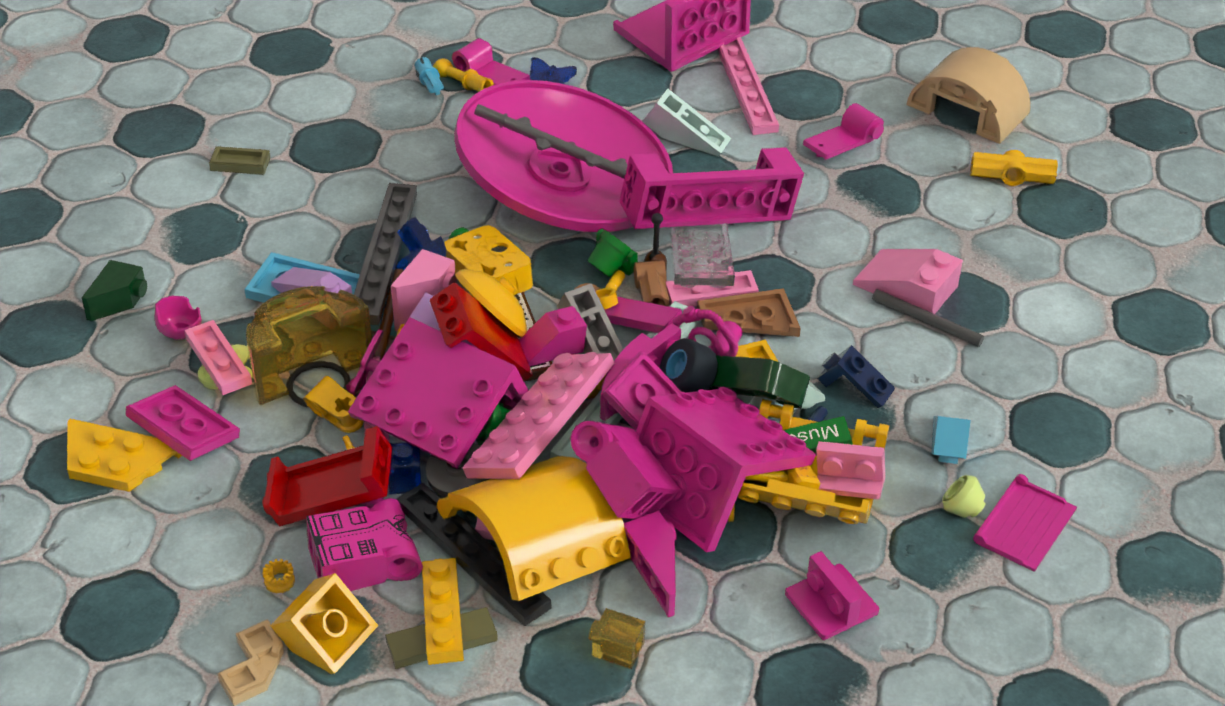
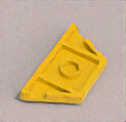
M70 418L67 421V471L70 479L130 492L142 484L144 479L161 471V464L172 456L177 458L182 456L157 437Z

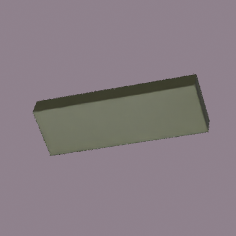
M487 607L460 614L463 650L498 641L497 631ZM425 624L385 635L395 669L427 661Z

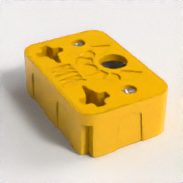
M481 226L448 239L443 243L444 257L453 259L455 262V274L458 270L469 269L485 272L498 281L504 277L516 288L513 295L527 291L533 286L531 259L493 226Z

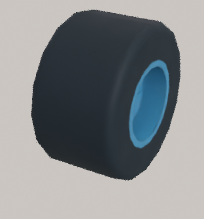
M682 338L675 341L667 349L659 368L679 390L687 393L696 392L700 389L709 390L717 373L718 362L716 354L711 348L694 340Z

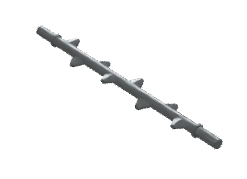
M480 104L475 109V115L498 124L500 128L505 127L535 140L539 150L552 147L586 162L590 167L596 166L621 178H625L627 163L623 158L610 161L576 146L574 142H566L531 127L528 117L515 120L508 117L506 113L503 115Z

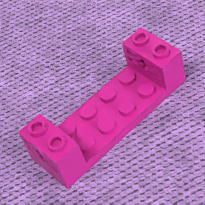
M787 148L761 149L756 169L670 174L657 153L630 154L619 202L634 229L654 228V223L651 221L654 213H660L663 216L660 228L791 220L804 172Z

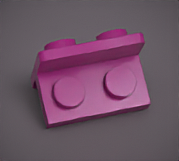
M822 551L810 556L807 579L785 589V596L822 640H827L879 614V606L842 564L833 565Z

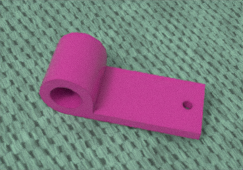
M477 38L453 52L452 61L456 69L464 72L469 69L476 70L479 75L492 79L493 85L510 81L530 80L529 74L494 61L491 45L481 38Z
M854 103L844 112L840 126L803 140V145L815 152L817 157L827 160L869 143L874 139H878L884 131V121L863 106Z

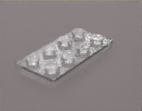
M727 223L670 227L674 285L688 288L695 287L696 285H710L714 288L734 286L735 273Z

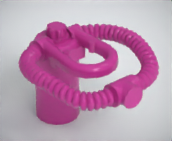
M694 306L686 307L683 310V314L676 316L672 320L671 324L680 327L684 322L691 323L701 319L712 320L718 327L716 335L707 328L696 327L690 331L688 339L696 341L695 335H705L711 340V344L708 347L716 355L733 357L737 355L738 343L743 331L735 322H723L721 316H718L717 313L715 314L714 311L695 309Z

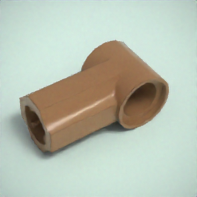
M664 260L634 262L635 287L640 289L642 301L669 307Z

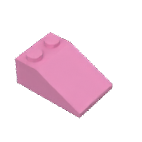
M881 249L853 280V285L873 294L876 289L935 314L958 287L963 260L938 249Z

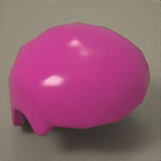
M168 296L161 298L155 304V325L159 332L174 340L186 339V329L202 324L200 308L196 307V309H193L187 297Z

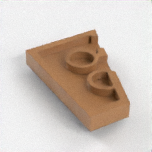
M784 288L697 301V309L714 311L715 314L717 313L718 316H721L723 322L732 321L738 324L744 333L800 337L801 328ZM701 319L704 328L718 330V327L712 320Z

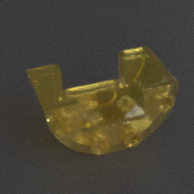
M325 286L291 289L270 298L258 307L254 312V319L247 325L246 340L255 395L259 405L289 395L287 387L278 374L333 354L346 372L361 367V361L372 341L369 307L360 298L340 289L338 293L325 291Z

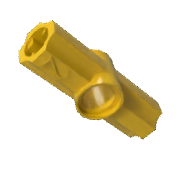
M1009 150L1003 155L974 152L971 160L970 176L1002 179L1009 186H1018L1025 181L1054 184L1057 176L1058 161L1026 157L1024 153L1018 150Z

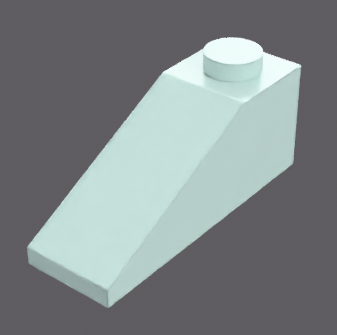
M669 89L665 91L642 121L663 139L718 157L731 140L728 135Z

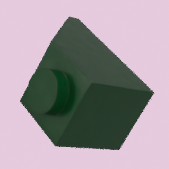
M109 260L81 297L86 319L94 321L134 308L147 291L148 285L144 277L143 268Z

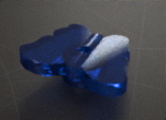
M537 57L531 58L530 80L564 84L577 74V67L575 66L556 68L555 65L549 67L543 60Z

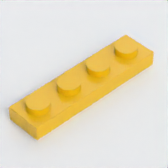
M456 558L422 561L428 665L464 661Z

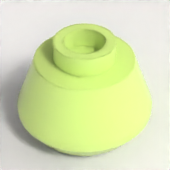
M964 475L958 478L945 492L942 498L943 508L945 511L962 518L968 516L975 517L985 507V493L975 476Z

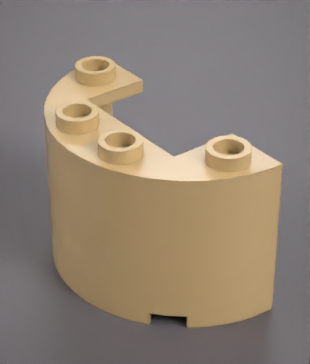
M978 47L961 48L950 53L913 88L906 104L930 114L935 109L936 97L939 95L980 112L976 134L998 144L1030 113V95L1019 72L1006 58L990 50Z

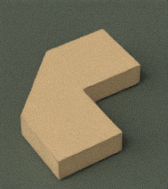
M268 619L236 633L237 642L246 655L247 660L217 673L219 682L233 706L268 690L283 655V642L270 627L271 623Z

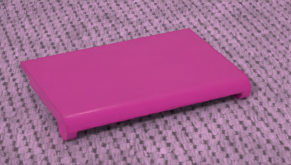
M1018 474L976 532L973 540L978 545L1035 572L1076 511L1077 506L1066 502L1064 498L1028 482V478L1025 475Z

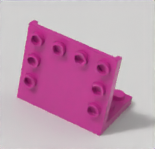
M666 0L622 22L619 20L613 21V30L667 70L673 72L719 49L721 45L724 44L725 46L737 40L738 37L749 34L751 0Z
M409 317L353 402L348 413L352 418L356 420L358 418L374 427L378 426L380 430L449 463L457 469L498 403L501 402L504 407L512 410L522 399L523 394L529 390L515 365L463 341L453 348H449L444 342L441 331Z
M725 387L714 390L700 389L696 392H677V394L651 396L648 398L636 429L640 443L648 447L681 489L673 499L659 510L667 522L670 521L677 530L705 552L716 550L746 476L811 466L816 456V453L806 447V443L803 440L790 436L782 430L783 427L779 423L768 420L759 413L760 411L757 407L744 403L736 397L737 394L733 390Z

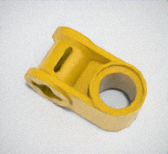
M325 376L303 398L306 405L315 414L325 418L342 432H355L364 423V421L358 418L357 420L352 418L348 413L356 399L355 396L342 388L329 376Z

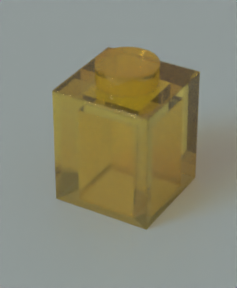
M606 608L601 619L594 620L589 631L588 638L592 641V656L632 669L645 643V621Z

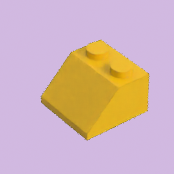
M336 573L314 579L270 625L291 652L330 674H335L379 626Z

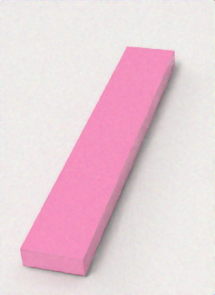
M741 37L725 46L724 44L721 45L717 51L752 135L779 132V123Z

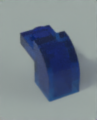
M416 217L407 221L397 232L411 253L396 265V269L405 270L422 249L446 257V246L442 237L440 236L431 241L428 230L423 224H420Z

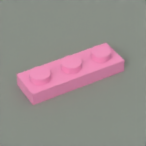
M751 270L665 282L670 306L676 301L686 306L697 307L698 300L759 292Z
M214 320L185 330L186 340L222 395L252 385L250 373Z

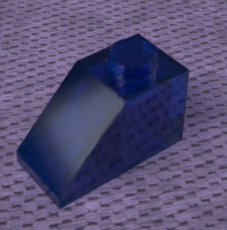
M389 442L392 446L388 484L389 495L405 494L422 483L421 449L407 442Z

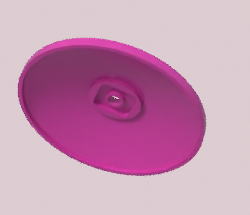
M519 80L487 87L474 94L462 107L454 132L455 147L460 161L473 180L482 189L505 206L522 215L548 225L569 230L598 232L599 229H604L612 232L632 228L633 226L619 202L624 178L596 166L590 167L586 162L552 147L545 150L537 149L535 140L505 127L500 128L498 124L475 115L474 112L478 104L503 115L506 113L508 117L515 120L528 117L531 127L566 142H574L576 146L610 161L623 158L628 165L630 154L657 153L668 173H673L672 163L664 145L640 119L620 105L581 88L556 82Z

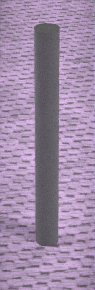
M876 289L872 296V300L978 347L981 346L984 340V336L881 290Z

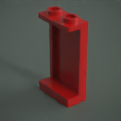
M452 283L430 299L444 342L449 348H453L463 340H468L478 349L515 365L523 381L533 376L517 334L505 326L458 284Z
M375 426L365 430L363 446L290 467L285 466L278 456L271 458L269 472H267L266 492L262 500L263 508L280 527L305 520L306 516L333 512L387 497L392 446L379 427Z

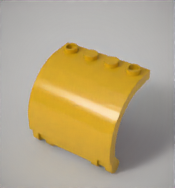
M762 399L759 413L768 420L769 417L780 419V425L783 427L782 430L816 423V421L792 417L794 405L784 404L783 406L773 405L770 400ZM857 419L855 430L848 428L853 445L862 446L864 437L876 439L875 447L884 448L885 450L889 425L880 423L879 426L867 424L866 420ZM815 456L810 466L816 476H818L817 456ZM745 479L738 494L741 500L756 503L759 500L771 503L772 506L779 509L790 510L795 508L804 510L805 513L815 517L832 516L847 524H858V522L867 524L874 500L836 495L833 492L769 479L768 482Z
M556 456L531 465L520 479H489L448 493V497L439 499L437 502L438 511L444 519L455 516L457 511L462 510L464 512H472L483 522L500 551L512 600L520 601L631 558L622 518H618L586 469L587 464L574 457Z

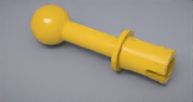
M438 59L433 65L440 73V77H451L461 81L463 88L467 90L474 89L479 92L493 85L492 79L479 75L476 70L469 69L464 72L454 68L448 59Z

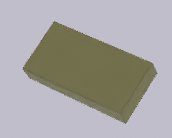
M216 146L209 162L210 171L265 175L271 158L270 150Z

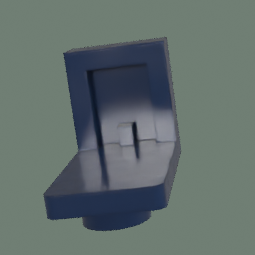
M852 345L839 355L835 352L832 353L823 362L822 366L825 369L817 378L827 387L844 375L877 408L882 407L895 390V387Z

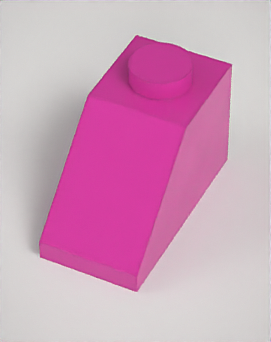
M574 306L545 313L519 339L529 366L552 361L563 353H570L571 355L582 353L584 351L587 324Z

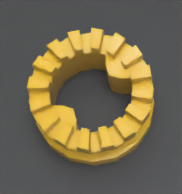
M274 559V562L272 560L269 561V564H266L265 568H263L264 585L270 592L284 593L293 587L295 576L291 562L288 563L287 560L283 561V559H280V561ZM284 574L282 580L278 578V581L274 575Z

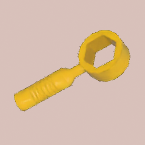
M621 270L614 273L605 288L596 290V294L604 309L611 308L618 303L616 291L625 279V273Z

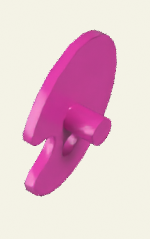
M378 329L370 342L349 393L355 395L367 371L374 372L380 361L373 359L382 339L383 330Z

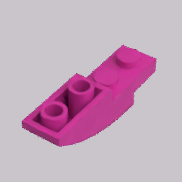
M670 324L653 338L643 333L638 335L614 360L615 364L606 374L601 393L642 350L660 367L663 355L675 341L681 339V329L674 324ZM600 395V419L606 421L618 412Z

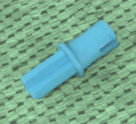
M422 57L424 64H422L420 59H417L415 69L419 73L420 82L427 87L430 93H435V95L441 94L440 90L444 89V86L439 79L440 73L431 65L427 57Z

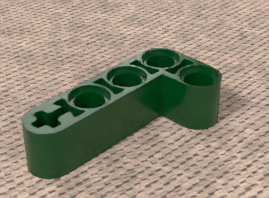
M716 355L718 362L717 373L709 390L725 387L733 390L737 395L765 397L782 405L789 404L794 405V408H802L810 381V376L770 359Z

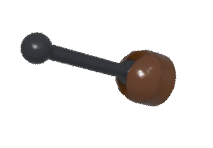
M654 213L651 217V221L654 223L653 250L646 254L644 262L664 260L667 270L666 256L659 251L660 224L663 221V216L660 213Z

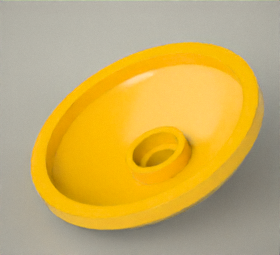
M461 269L456 272L455 276L459 282L498 320L520 337L527 333V323L523 308L513 295L516 288L504 277L498 281L493 276L482 271Z

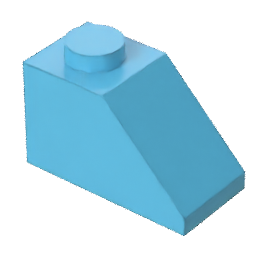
M934 416L931 454L939 455L938 462L958 464V458L966 459L971 420Z

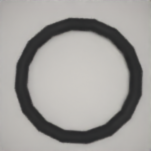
M309 362L298 367L290 374L286 383L287 394L294 402L303 407H308L304 400L293 391L295 378L302 372L319 367L331 368L339 372L344 378L343 388L348 391L346 385L350 382V375L343 367L333 362Z

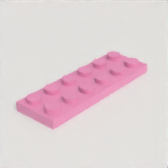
M589 352L586 354L571 355L570 353H563L558 355L550 367L538 377L537 382L531 389L523 394L518 404L506 414V418L489 434V437L480 448L473 452L472 457L462 467L467 479H520L615 364L611 353L596 354V352Z

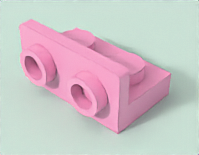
M819 441L816 449L817 478L820 481L819 490L833 492L841 496L880 499L885 481L884 448Z

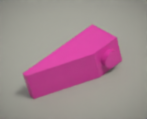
M656 511L624 523L631 555L630 559L669 618L675 615V540L677 539V534L673 524L670 521L666 522L660 511Z

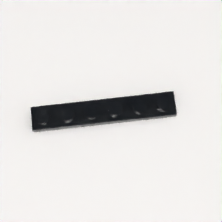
M421 483L397 498L403 513L451 558H456V563L523 626H527L551 609V599L543 592L520 601L512 600L500 552L457 513L455 516L444 519L437 508V502L441 498L427 485Z

